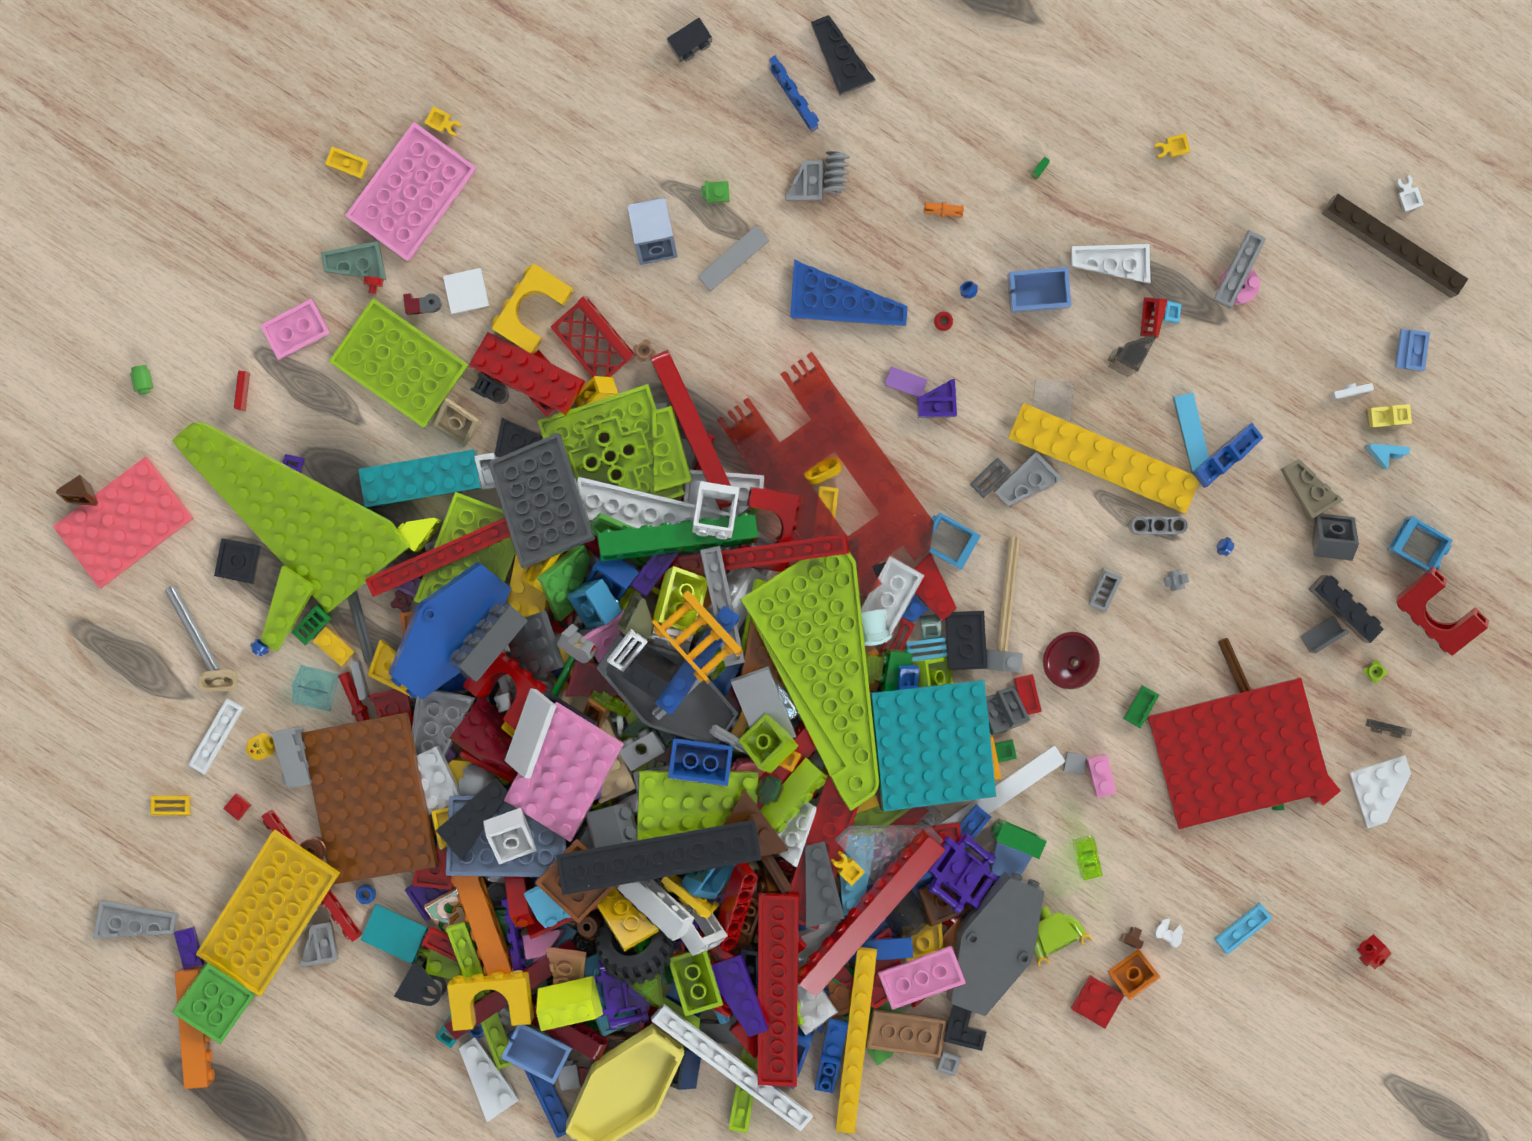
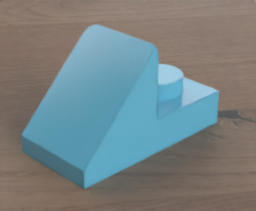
M1365 445L1367 452L1382 469H1388L1389 456L1393 459H1402V456L1409 455L1410 447Z

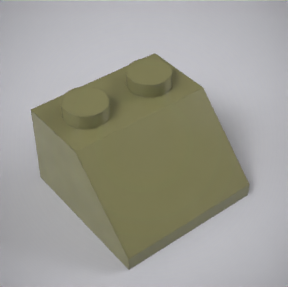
M633 592L616 628L625 635L632 629L636 634H640L642 638L650 640L654 632L652 629L654 625L646 601L640 595Z

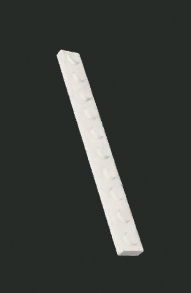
M664 1003L651 1017L653 1023L801 1131L813 1118L811 1112L776 1086L758 1085V1073Z

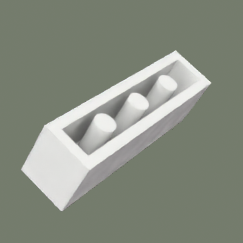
M653 879L623 884L617 888L625 898L629 899L639 911L643 912L672 941L683 937L695 919Z

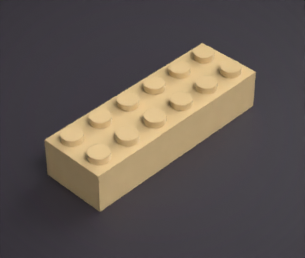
M567 689L559 692L557 696L582 713L590 698L598 699L607 705L604 696L565 697ZM609 714L600 729L622 742L621 738L618 737L615 723L612 722V716ZM620 753L603 783L601 795L598 799L600 804L636 790L634 770L630 771Z

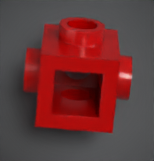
M1374 934L1361 942L1359 948L1356 949L1360 954L1359 960L1366 967L1370 965L1374 969L1382 966L1392 954L1388 947Z

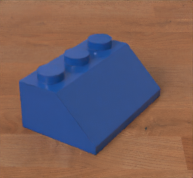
M673 738L668 778L728 786L733 746Z

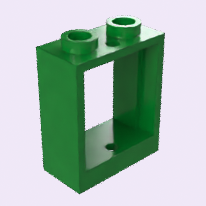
M1000 818L998 822H994L991 828L992 837L995 841L1040 859L1047 843L1042 836Z

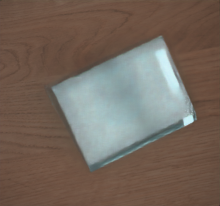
M301 665L293 683L292 703L330 712L340 674Z

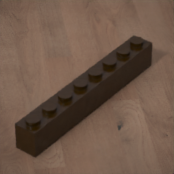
M1340 194L1333 196L1321 213L1450 298L1457 296L1468 281L1467 277Z

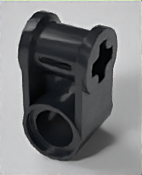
M479 373L478 380L470 390L497 404L506 403L509 399L508 390ZM497 390L503 391V397L501 399L495 398V392Z

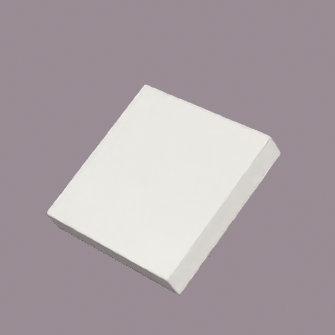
M481 268L443 276L452 315L490 307Z

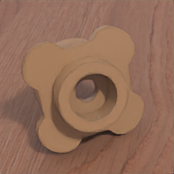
M647 339L633 347V351L637 353L640 362H645L647 358L656 354V351L650 346L651 342Z

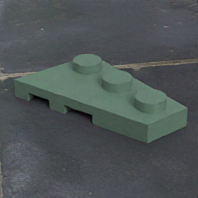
M378 241L321 252L326 273L358 277L372 276L387 280Z

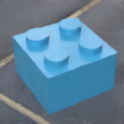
M603 579L583 583L567 595L586 628L606 625L622 613L619 602L613 597L609 591L608 584Z

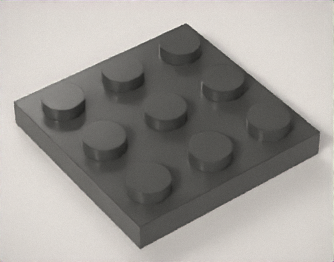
M546 610L525 617L528 621L508 644L512 658L519 663V667L533 674L532 677L565 667Z

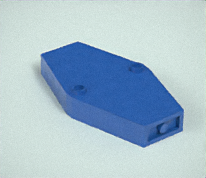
M476 562L422 600L413 612L388 671L392 676L390 680L398 687L404 685L407 688L405 692L414 699L418 696L423 700L460 672L448 663L451 660V654L456 649L462 647L466 636L473 634L477 629L476 625L478 622L490 614L489 610L494 604L499 602L506 603L511 587L481 563Z

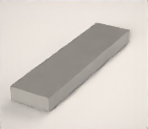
M756 225L698 275L699 279L712 291L769 242V239Z
M1250 230L1247 231L1213 301L1229 309L1232 308L1266 238Z

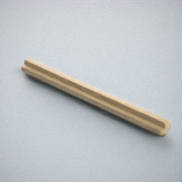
M1013 536L1009 537L997 640L998 651H1007L1020 543V538Z

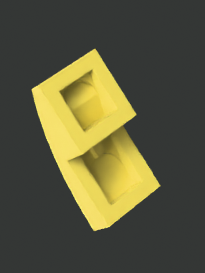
M1410 404L1367 409L1369 428L1412 423Z

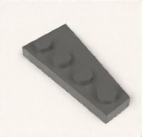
M825 841L805 845L806 928L844 919Z

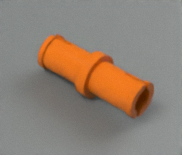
M942 202V204L924 203V214L940 215L943 218L945 216L963 217L964 205L947 204V202Z

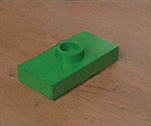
M1141 685L1123 719L1141 729L1159 694Z

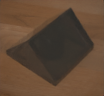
M912 890L907 893L885 918V921L897 938L914 936L928 924L922 904Z

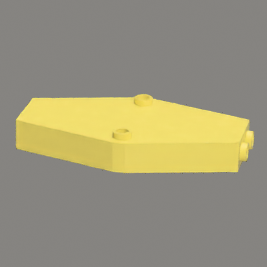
M651 1024L604 1054L600 1060L595 1061L590 1067L566 1121L567 1135L578 1141H616L653 1118L658 1112L684 1056V1045L655 1024Z

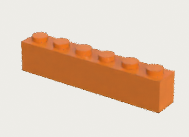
M451 876L452 884L454 887H457L459 893L457 894L458 901L465 910V921L471 927V938L473 941H476L478 947L477 955L483 961L484 975L490 976L496 972L511 974L513 972L511 955L483 876Z
M203 967L179 969L175 972L177 1003ZM178 1017L184 1089L208 1087L215 1078L214 1069H211V1061L213 1060V1051L210 1050L209 1046L211 1038Z

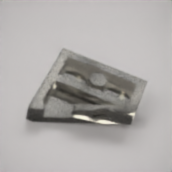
M1368 718L1366 721V726L1371 727L1370 731L1382 734L1384 730L1390 732V736L1400 739L1402 735L1411 737L1412 729Z

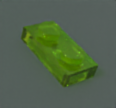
M594 690L590 696L601 706L626 718L630 713V710L624 707L625 702L617 697L613 700V696L604 691L601 694Z

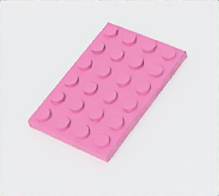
M413 122L345 216L410 262L476 172L477 168Z
M556 702V709L531 778H524L518 773L504 801L517 809L521 808L523 813L571 842L624 743Z

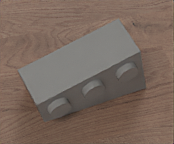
M303 725L272 732L279 763L283 771V783L287 785V789L313 783L309 775L308 768L310 767L308 760H306L305 743L302 741L301 733L304 732Z

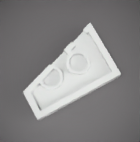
M809 802L803 804L799 809V814L788 821L787 827L783 832L778 833L788 848L787 852L778 854L795 867L798 866L817 809Z

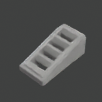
M1103 567L1088 605L1106 612L1121 582V574ZM1106 576L1114 578V581L1106 579ZM1102 584L1110 585L1111 589L1102 586ZM1099 590L1108 593V596L1100 594ZM1096 597L1105 600V603L1096 601Z

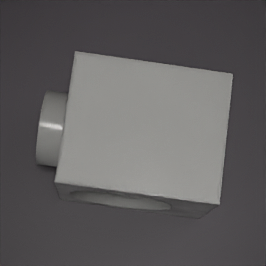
M566 1059L558 1075L561 1091L581 1087L578 1060Z

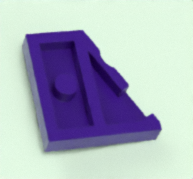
M951 379L917 398L918 418L957 416L955 379Z

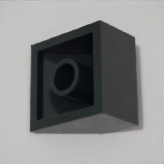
M645 645L635 657L623 678L658 700L678 665Z

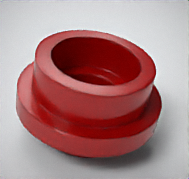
M939 312L934 318V325L940 331H947L953 325V317L948 312ZM945 318L947 324L942 325L940 319Z

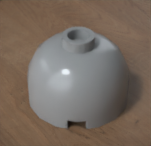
M475 764L467 765L462 771L465 773L463 778L459 779L460 796H476L495 779V775Z

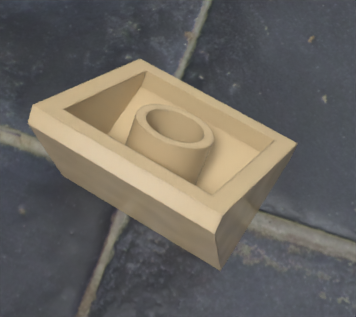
M448 398L445 399L434 422L436 427L464 446L469 443L482 424L481 420Z

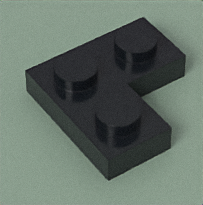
M952 1004L944 1042L982 1051L987 1033L986 1030L968 1026L972 1011Z

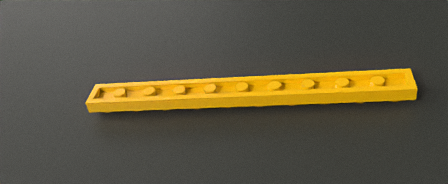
M860 947L856 954L836 1121V1132L855 1134L877 949Z

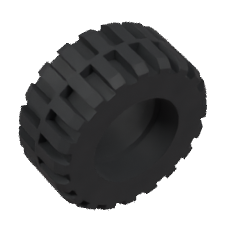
M605 920L602 922L604 926H600L597 932L596 951L605 970H607L612 978H616L621 983L626 981L627 984L631 985L634 982L643 984L645 980L649 979L651 981L655 979V975H661L664 972V967L669 966L671 962L669 957H673V947L675 945L674 941L668 938L660 928L659 932L652 935L649 946L643 952L637 955L626 956L619 953L621 945Z

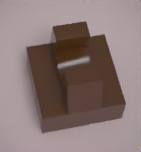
M1131 927L1128 934H1121L1119 941L1135 949H1141L1144 941L1139 939L1142 930L1137 927Z

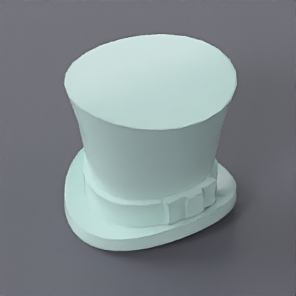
M887 609L861 613L865 646L879 645L893 637L892 633L888 635L886 630Z

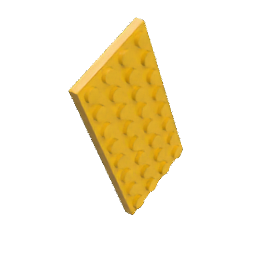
M274 830L196 955L261 997L340 872L277 830Z

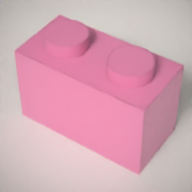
M1100 754L1086 758L1094 796L1100 798L1117 794L1108 756Z

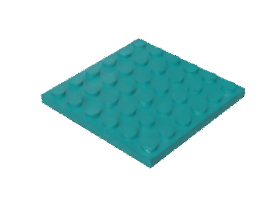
M985 680L870 693L882 811L996 797Z

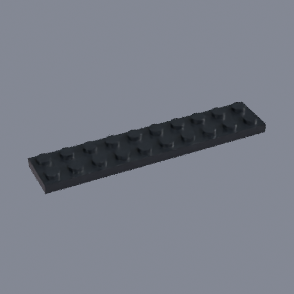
M755 820L556 855L562 895L762 860Z

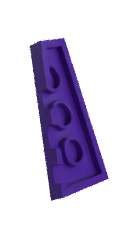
M506 895L501 901L502 907H506V913L504 914L505 923L510 925L507 937L509 943H513V947L510 948L513 971H522L527 967V959L523 956L524 944L520 930L523 927H516L511 920Z
M742 954L712 964L719 992L747 1035L750 1037L767 1031L769 1028Z

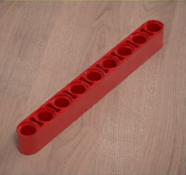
M668 349L650 357L708 483L731 486ZM715 499L720 511L730 507L732 501Z

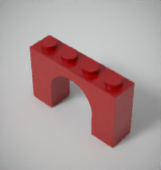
M750 486L747 506L772 511L780 520L781 533L773 544L793 541L791 534L797 525L795 513L799 511L801 500L798 499L799 496ZM739 545V548H738V549H740V548H747V547H754V546ZM789 562L755 566L754 568L782 572L789 567Z
M1433 566L1398 594L1396 603L1401 611L1407 612L1411 616V620L1417 626L1420 625L1425 630L1426 635L1430 639L1434 638L1439 643L1442 651L1448 652L1453 656L1488 629L1489 620L1476 607L1453 623H1442L1433 619L1427 611L1426 604L1444 589L1447 583V579Z
M503 650L477 682L467 678L463 687L475 697L487 698L497 681L504 675H510L516 684V698L503 720L516 730L530 688L538 690L543 695L548 690L543 682L532 678L533 674L520 668L519 663L512 658H508Z

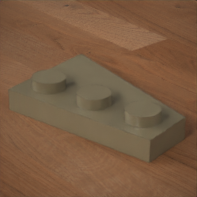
M1300 459L1280 469L1309 520L1343 501L1339 495L1337 496L1330 490L1331 488L1326 483L1324 484L1320 481L1316 474Z

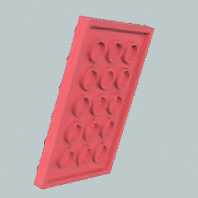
M144 457L95 494L98 501L97 506L81 505L55 524L53 528L99 588H103L194 518L149 458Z

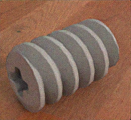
M828 151L826 154L829 156L825 158V162L829 163L825 165V170L828 172L824 173V177L827 178L824 181V185L827 187L823 189V192L841 194L843 190L848 189L842 183L848 182V179L844 178L843 175L849 174V171L843 168L849 166V163L844 162V160L849 159L850 156L842 152Z

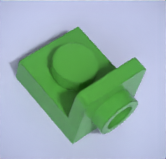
M705 181V186H701L702 198H706V203L730 202L728 181Z

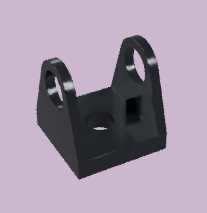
M419 956L413 962L394 997L406 1002L432 1006L445 994L447 985L442 977L430 975L425 971L427 959ZM434 980L441 982L442 991ZM427 987H433L437 994H431ZM423 997L431 998V999H435V1000H433V1001H426Z

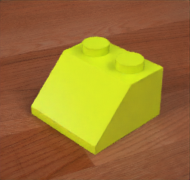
M428 518L409 521L405 524L402 523L397 530L408 542L411 550L421 552L443 520L440 518Z

